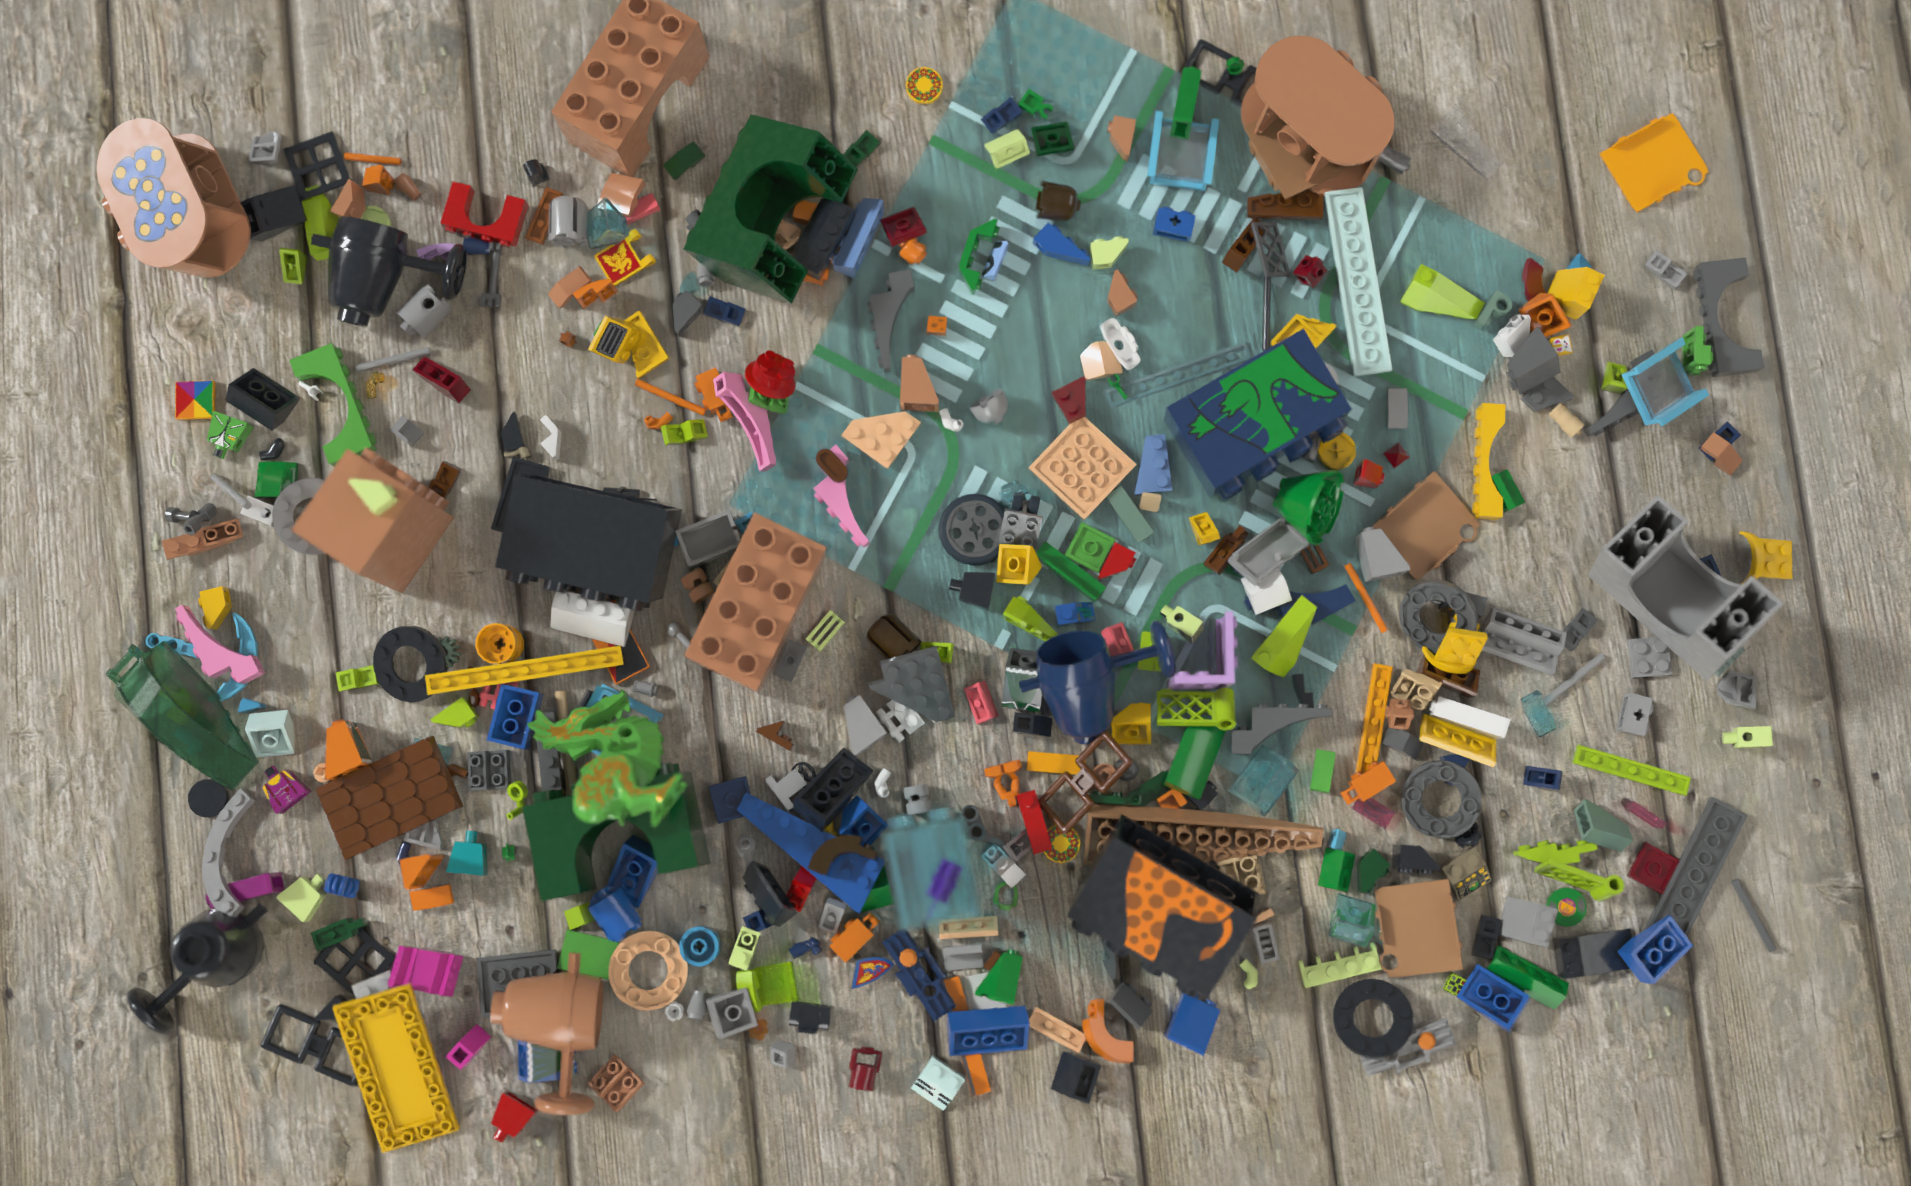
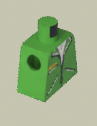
M213 411L207 441L216 445L213 456L224 460L227 450L238 453L254 426Z

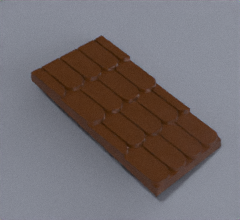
M434 736L422 739L316 788L320 802L345 860L351 859L464 807Z

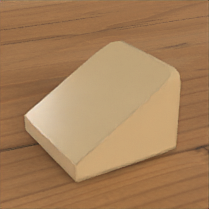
M1143 492L1139 509L1157 512L1162 496L1160 494Z

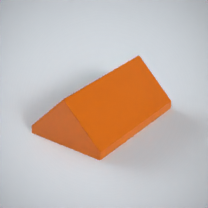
M425 854L401 859L400 865L404 888L407 890L424 888L445 855Z

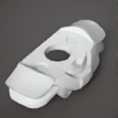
M1116 319L1106 320L1100 325L1104 339L1119 363L1126 370L1134 369L1140 362V356L1136 352L1138 345L1133 334L1125 326L1121 327ZM1118 340L1123 343L1122 350L1115 348V341Z

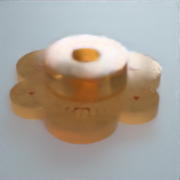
M756 1018L758 1026L749 1028L747 1031L750 1032V1038H756L758 1041L764 1039L765 1034L769 1032V1029L766 1027L767 1021L765 1019L759 1020Z

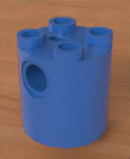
M606 886L593 895L588 909L603 930L608 941L618 942L626 936L625 932L628 930L634 931L642 926V918L621 886Z

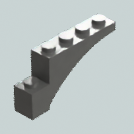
M911 269L888 273L889 279L886 280L887 290L891 292L870 295V302H867L868 311L873 313L874 320H870L872 332L876 331L877 338H874L876 350L880 349L881 356L877 357L879 368L883 367L884 373L892 372L890 343L896 318L910 293L915 292Z
M1650 350L1631 361V370L1655 354L1654 351ZM1660 361L1642 373L1635 375L1650 407L1655 405L1653 401L1659 398L1650 381L1659 377L1658 373L1664 369ZM1627 389L1622 392L1610 410L1596 423L1584 430L1587 437L1592 434L1596 437L1605 432L1604 428L1608 425L1612 428L1622 423L1621 418L1627 416L1629 419L1638 414V409L1629 390Z
M1257 704V707H1252V730H1249V727H1237V730H1232V754L1254 755V750L1276 732L1305 720L1333 717V709L1328 708L1326 704H1317L1316 708H1308V704H1296V708H1288L1289 704H1277V707H1269V704Z

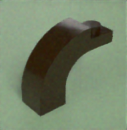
M853 835L837 836L823 843L815 851L808 869L828 877L834 861L839 856L854 853L876 861L878 852L875 851V847L864 844V847L861 846L863 841L861 837Z

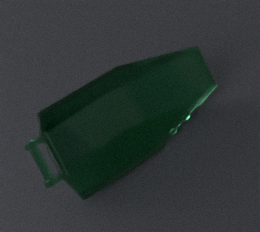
M162 641L146 653H143L137 646L131 644L128 647V652L121 660L106 672L107 677L116 684L114 697L167 751L230 790H234L259 763L248 742H244L241 737L239 727L235 726L231 720L230 712L225 710L222 705L220 695L167 641ZM135 657L137 661L121 677L119 675L121 670Z

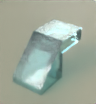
M1538 690L1521 698L1523 711L1539 738L1556 729L1554 717L1545 708L1542 694Z

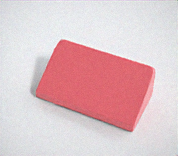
M653 193L637 199L639 204L630 217L622 215L626 225L660 210Z
M1123 622L1101 630L1111 656L1134 651Z
M986 681L963 688L976 724L998 717V712Z

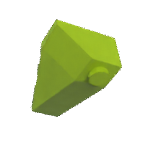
M319 185L305 189L306 191L319 187ZM323 193L302 201L307 218L305 229L311 256L317 261L328 259L329 249L311 245V237H313V234L332 238L339 219L338 216L330 212L332 209L331 203Z
M1423 264L1415 271L1400 303L1416 311L1433 312L1439 315L1446 314L1471 320H1477L1485 304L1439 272Z
M1301 595L1255 650L1251 658L1265 670L1284 678L1296 664L1317 606Z
M1013 596L1003 613V620L1043 641L1058 635L1027 604L1028 600L1020 596L1017 598Z

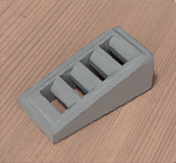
M1269 919L1254 923L1251 932L1260 963L1265 964L1279 960L1280 957L1272 923ZM1266 935L1269 936L1268 938H1264V939H1261V940L1259 939V937H1262V936H1266ZM1271 943L1270 946L1261 947V945ZM1273 950L1272 954L1263 956L1264 952Z

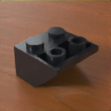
M1392 846V868H1398V872L1414 873V869H1417V873L1434 874V870L1440 871V866L1421 846Z
M1062 1051L1050 1089L1072 1099L1090 1104L1101 1064Z

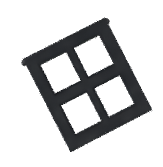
M333 131L283 149L301 201L345 186L348 179H350ZM329 142L334 156L318 161L314 147ZM309 149L313 164L298 169L293 154ZM337 164L342 178L326 184L321 169ZM317 171L322 186L306 191L301 177Z
M362 928L358 929L359 934L357 936L364 943L355 954H352L342 944L337 943L323 949L314 960V965H318L353 996H355L351 987L353 983L346 976L356 964L370 977L384 973L396 958L395 955ZM370 947L385 958L375 971L371 970L360 960ZM335 948L339 949L350 959L340 972L325 961Z

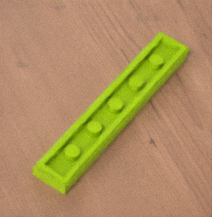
M1576 745L1572 764L1682 796H1687L1691 781L1689 776L1582 745Z

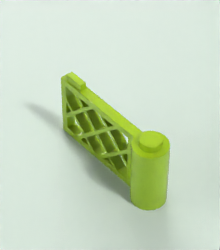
M1221 687L1216 692L1161 689V691H1157V726H1217L1221 730H1231L1236 726L1235 693L1228 687ZM1161 698H1170L1172 702L1166 705L1161 701ZM1189 698L1192 702L1186 706L1180 700ZM1202 698H1211V702L1208 705H1204L1200 700ZM1175 704L1182 708L1178 713L1171 709ZM1195 704L1202 708L1198 713L1190 709ZM1166 711L1173 716L1170 719H1161V715ZM1185 712H1188L1193 717H1191L1190 719H1183L1181 715H1183ZM1207 712L1212 716V719H1203L1200 716Z
M1552 859L1536 866L1534 870L1539 875L1589 891L1591 897L1599 902L1618 895L1624 890V882L1618 875H1610L1604 878Z

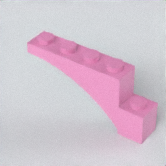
M723 372L713 379L716 397H719L736 416L753 447L759 471L766 472L776 465L767 410L748 402L749 392L745 391L742 374Z
M837 445L830 449L845 466L849 463V459ZM827 476L813 488L815 491L814 497L820 504L824 502L828 506L826 511L832 518L836 516L840 520L839 526L845 533L849 531L853 535L851 540L857 547L860 545L863 548L867 547L870 544L869 540L860 530L849 506L846 480L836 483Z
M181 605L175 608L178 613L176 615L177 620L184 626L186 630L184 632L185 636L192 642L194 646L193 652L198 659L200 658L203 664L201 668L206 676L217 678L232 670L230 673L234 681L246 684L265 674L257 656H245L222 645L202 627L190 607Z

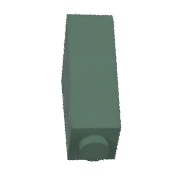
M1584 799L1574 810L1582 840L1622 852L1633 841L1627 824L1591 801Z

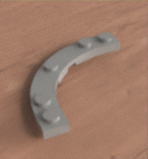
M242 788L234 794L216 818L206 841L202 863L203 882L208 898L216 910L233 917H237L244 909V906L230 891L225 877L222 876L221 867L224 866L225 849L223 847L226 838L230 837L238 821L255 802L247 791Z

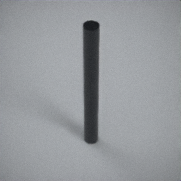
M1265 276L1263 285L1262 351L1270 348L1271 277Z

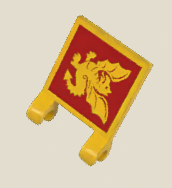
M633 229L625 237L594 255L606 278L610 279L614 286L656 263L655 258L651 254L645 256L640 261L630 243L641 238L640 233L636 229Z

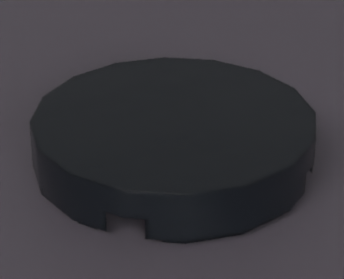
M203 779L196 782L188 794L190 809L201 817L217 816L228 803L227 790L221 782L214 779Z

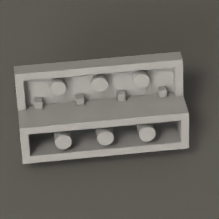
M1493 607L1481 629V632L1486 633L1488 637L1482 651L1553 675L1556 671L1558 656L1565 647L1567 633Z

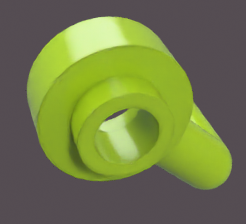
M515 781L507 788L509 797L516 801L517 808L507 813L506 816L509 820L523 813L522 807L525 806L524 798L528 795V789L522 781Z

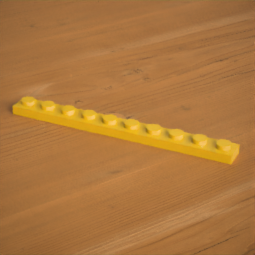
M621 646L425 675L427 694L431 695L624 665Z

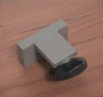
M806 762L795 764L791 772L778 782L772 775L765 779L788 811H791L793 808V802L790 797L800 789L807 786L806 781L811 782L813 779L803 769V765L809 768L813 778L816 776L814 768Z

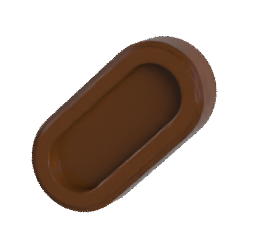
M822 449L817 453L816 462L818 466L833 482L841 483L847 479V467L831 450Z

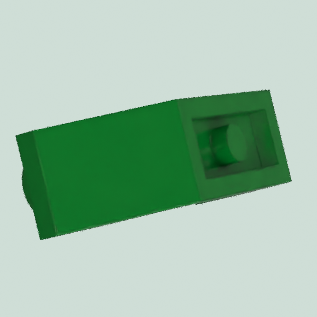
M992 219L970 230L959 263V272L970 293L975 295L976 290H980L983 279H980V272L968 269L972 267L974 257L971 256L973 250L977 251L980 242L978 239L992 243L993 237L997 238L1000 229L997 226V219Z

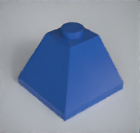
M856 795L843 810L839 833L841 835L861 837L863 839L861 846L864 847V844L871 845L889 825L864 800Z

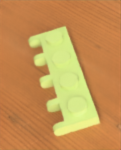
M1370 943L1371 951L1359 953L1357 946L1353 947L1354 955L1340 958L1339 952L1336 951L1334 952L1335 960L1321 963L1320 957L1316 956V964L1304 967L1302 960L1298 961L1304 987L1308 988L1381 970L1375 943Z

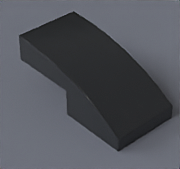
M1292 675L1293 687L1299 703L1308 704V708H1314L1313 692L1305 693L1304 675Z
M1485 915L1480 916L1472 956L1489 960L1493 959L1501 919Z

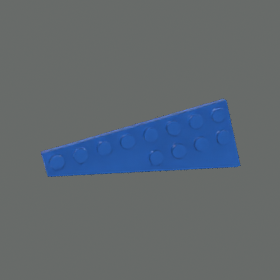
M745 793L737 811L860 914L885 860L877 857L876 861H873L858 854L847 853L839 856L834 861L828 877L808 869L813 854L823 843L836 836L826 831L821 832L815 826Z

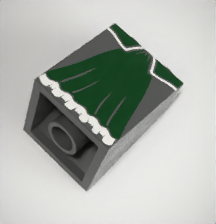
M1010 648L1005 668L1001 707L1022 709L1028 712H1040L1043 696L1041 689L1037 688L1021 693L1019 681L1037 677L1036 651Z

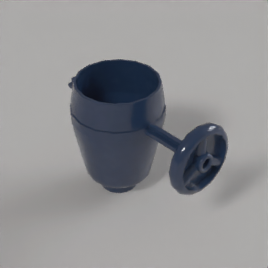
M1155 620L1150 625L1152 646L1111 656L1106 640L1098 633L1072 631L1051 637L1042 643L1036 651L1037 677L1019 681L1020 691L1023 693L1040 688L1059 729L1065 735L1074 738L1075 742L1079 744H1090L1099 734L1107 730L1113 721L1115 667L1156 657L1159 668L1164 676L1171 677L1175 674V658L1168 633L1163 623Z

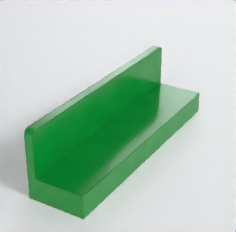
M1046 541L1036 552L1039 561L1093 603L1097 601L1106 589L1104 585Z
M1501 946L1495 949L1493 961L1486 968L1488 971L1552 1009H1556L1567 997L1568 982Z

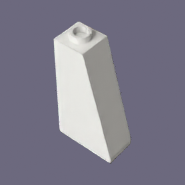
M1440 696L1434 700L1432 699L1428 707L1430 711L1429 716L1495 740L1505 738L1511 720Z

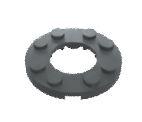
M1428 580L1412 587L1403 598L1399 609L1400 624L1406 636H1409L1416 643L1417 647L1422 649L1423 646H1426L1434 654L1437 653L1446 633L1439 634L1433 632L1424 625L1420 615L1424 603L1437 599L1447 602L1456 612L1457 623L1455 628L1476 631L1478 624L1475 605L1467 593L1458 586L1442 580Z
M1436 760L1422 764L1408 776L1403 786L1401 803L1407 820L1416 830L1427 836L1445 839L1464 833L1475 823L1480 813L1482 798L1476 779L1467 769L1451 761ZM1437 780L1452 783L1461 795L1459 809L1453 815L1446 818L1431 815L1425 810L1422 803L1424 789L1430 783Z

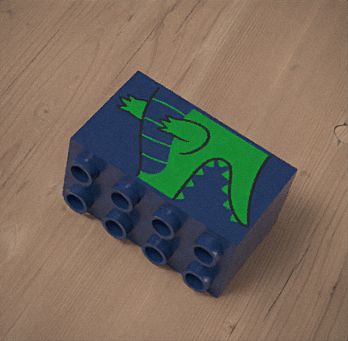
M1303 328L1166 407L1164 421L1209 498L1219 494L1221 499L1226 501L1243 490L1242 487L1246 485L1243 479L1253 475L1256 482H1259L1277 471L1276 468L1280 466L1279 458L1286 455L1289 462L1292 463L1309 453V449L1314 446L1312 439L1317 436L1325 444L1344 432L1343 429L1349 426L1345 418L1352 408Z

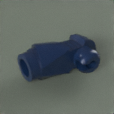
M810 937L809 940L795 943L788 949L793 959L812 951L813 955L822 952L820 941L814 937Z

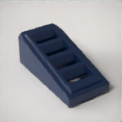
M1728 421L1714 432L1717 435L1720 434L1730 444L1741 436ZM1724 429L1732 436L1731 439L1722 432ZM1700 445L1698 449L1712 462L1714 458L1701 450L1702 445Z

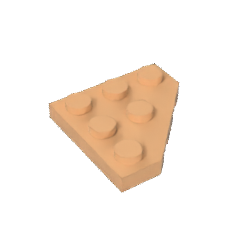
M906 411L856 419L850 422L841 437L888 469L918 429L921 422Z

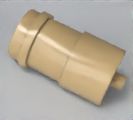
M1560 402L1549 412L1550 418L1554 419L1570 438L1575 434L1579 436L1582 433L1580 429L1585 424L1576 415H1573L1566 408L1565 404L1563 405Z

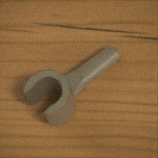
M521 447L516 451L504 452V457L520 455L521 459L532 457L530 449L526 447Z

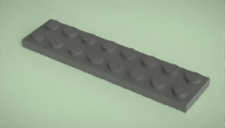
M1714 797L1709 798L1679 858V863L1643 931L1664 917L1671 915L1686 937L1688 936L1748 815Z

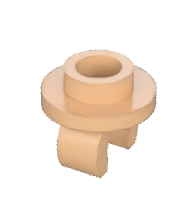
M325 763L317 765L313 771L316 780L319 782L330 781L326 780Z

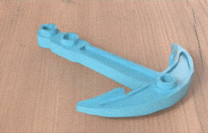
M236 612L232 613L236 625L237 638L241 639L238 653L245 656L254 655L259 659L258 642L251 626L242 616ZM151 633L146 637V645L150 648L197 658L193 652V644L187 643L185 640L161 636L157 633ZM156 638L159 639V643L157 645L154 644V640ZM174 643H177L176 649L172 648ZM231 676L229 682H224L219 690L207 699V703H218L232 698L244 689L248 683L241 684L235 682Z

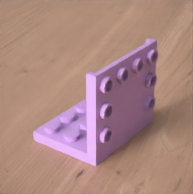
M1225 611V615L1221 619L1215 620L1217 675H1209V672H1197L1195 675H1189V672H1177L1167 681V689H1220L1221 687L1227 688L1235 683L1234 668L1238 666V658L1234 656V648H1237V636H1234V628L1237 627V618L1233 616V611Z

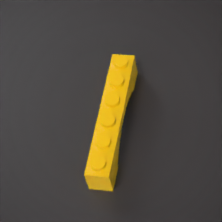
M1482 403L1475 410V420H1478L1474 431V437L1477 438V446L1474 447L1476 464L1473 468V475L1476 476V483L1473 485L1475 502L1472 505V513L1475 514V519L1499 520L1503 517V498L1497 491L1491 478L1489 454L1494 437L1505 424L1506 404Z

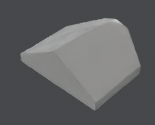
M275 131L260 137H254L248 162L273 166L278 159L282 139L280 133Z
M1730 671L1717 684V694L1728 704L1755 710L1756 677Z

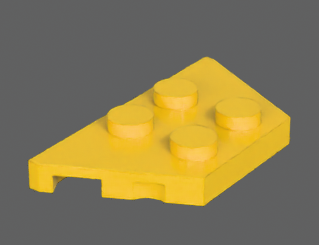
M1296 314L1273 338L1270 344L1274 346L1304 328L1317 349L1337 325Z

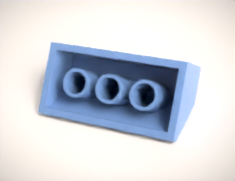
M863 198L861 203L858 202L854 212L856 216L848 228L847 236L843 237L839 245L841 247L839 254L835 253L832 263L834 264L835 271L854 279L856 278L878 229L880 219H882L885 213L884 201L881 199Z

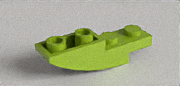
M1549 840L1537 842L1538 846L1530 847V844L1518 846L1519 850L1513 851V855L1537 863H1543L1552 859L1569 864L1581 862L1580 853L1598 849L1596 844L1584 840L1576 841L1577 845L1570 846L1569 843L1558 845L1557 849L1556 843H1549Z

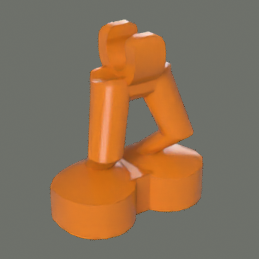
M1020 759L984 768L985 777L995 778L993 786L1001 800L1007 799L1009 807L1016 806L1015 797L1020 794L1019 777L1015 774V772L1022 768ZM1003 774H1008L1012 780L1011 791L1007 792L1001 784Z

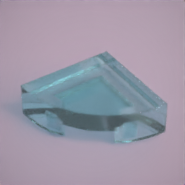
M695 272L687 274L680 285V293H683L685 290L688 293L699 291Z

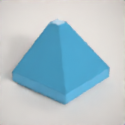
M1578 253L1567 269L1591 268L1592 266Z

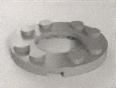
M307 478L290 484L279 494L273 507V525L278 537L290 549L302 554L319 555L325 553L291 530L295 525L293 511L296 505L304 499L314 498L325 482L323 479Z

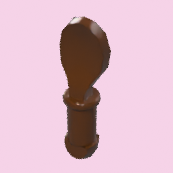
M470 688L468 694L469 703L472 707H477L480 702L479 693L475 688Z

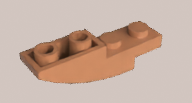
M237 518L203 527L194 535L185 534L162 540L161 542L166 559L171 560L186 555L189 557L221 547L243 538L244 535Z

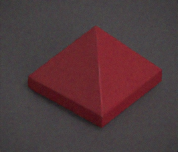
M1399 442L1383 453L1394 469L1410 458Z

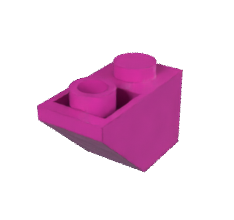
M476 1024L455 1045L446 1058L460 1070L464 1069L492 1036Z

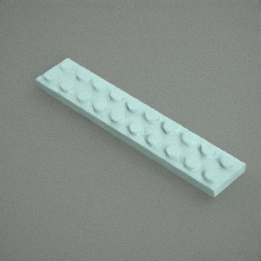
M1359 187L1325 192L1324 200L1353 377L1391 372L1392 365L1363 189Z

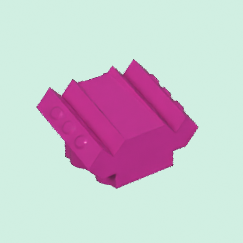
M399 945L387 986L395 988L411 983L413 990L453 997L464 956L446 951Z

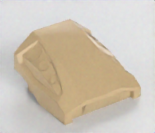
M1404 669L1389 695L1396 699L1410 700L1411 706L1417 710H1426L1441 687L1442 682Z
M1257 855L1244 857L1243 859L1236 857L1217 862L1219 870L1250 887L1259 894H1266Z

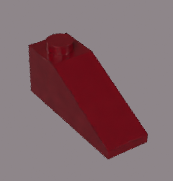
M425 356L412 369L414 373L458 404L471 391L460 376Z

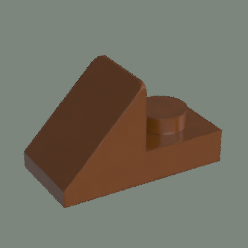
M785 721L763 726L756 730L757 733L789 751L794 747L790 737L783 733L781 737L778 736Z

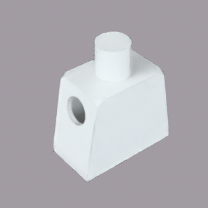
M247 496L246 499L252 506L250 509L242 507L240 514L274 527L272 518L274 506ZM271 512L270 517L267 518V513Z

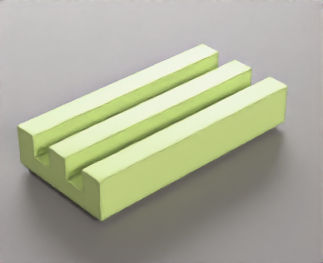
M830 610L808 635L806 640L821 652L845 622ZM832 616L833 619H832V620L829 622V624L824 628V630L818 635V637L813 641L812 638L815 636V634L821 629V627L826 623V621ZM836 621H838L839 624L834 628V630L819 646L817 643L822 639V637L827 633V631L832 627V625Z

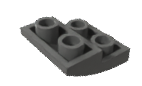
M510 750L467 752L469 791L508 788L511 784Z

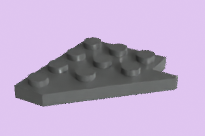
M556 949L478 957L477 968L481 1017L491 1016L494 992H505L510 981L554 974L558 969Z

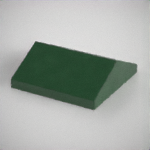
M1068 121L1031 127L1037 157L1075 150Z

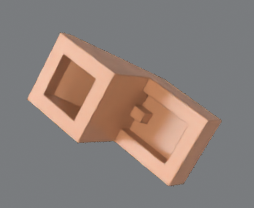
M580 266L559 280L548 295L558 308H563L571 299L573 293L591 283L592 279Z
M1714 432L1701 446V450L1716 459L1714 465L1729 476L1743 462L1731 444Z

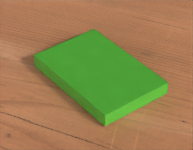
M567 929L557 968L568 971L569 952L581 953L580 973L609 980L610 959L621 941L612 942L604 937Z

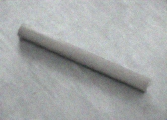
M430 347L406 352L355 365V369L357 372L430 355L431 350Z
M217 474L211 475V480L245 509L251 508L252 504Z
M1602 653L1598 654L1541 700L1543 705L1548 706L1605 660V656Z

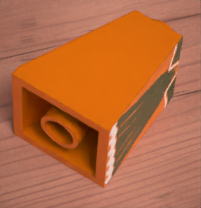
M340 719L333 722L332 726L327 728L326 780H335L373 763L355 722Z

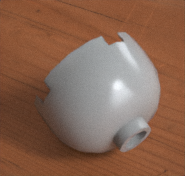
M1003 389L992 391L993 395H985L971 405L970 410L977 420L982 423L993 422L994 424L1004 420L1003 415L1006 414L1009 406Z

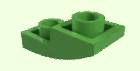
M750 386L748 402L773 412L787 413L789 397L784 399L769 398L758 393Z
M1316 749L1310 790L1324 793L1330 792L1336 752Z

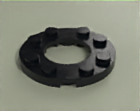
M400 626L388 631L378 641L374 650L373 668L378 682L389 695L404 702H419L433 696L434 694H427L425 675L448 672L445 660L446 653L442 644L431 632L419 626ZM412 646L423 654L426 661V672L419 681L413 683L406 682L399 678L395 672L393 657L400 647Z
M1363 979L1354 982L1342 991L1335 1003L1333 1011L1335 1032L1346 1048L1358 1056L1368 1059L1389 1057L1405 1046L1412 1033L1414 1018L1412 1007L1407 997L1396 986L1384 980ZM1376 999L1382 1001L1391 1010L1393 1023L1391 1029L1386 1034L1380 1037H1369L1363 1035L1357 1029L1353 1014L1355 1008L1365 1000Z

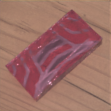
M1371 797L1364 802H1359L1357 799L1351 808L1383 829L1387 828L1395 814L1394 811Z
M1627 801L1624 806L1626 810L1655 829H1663L1666 825L1665 821L1635 801Z

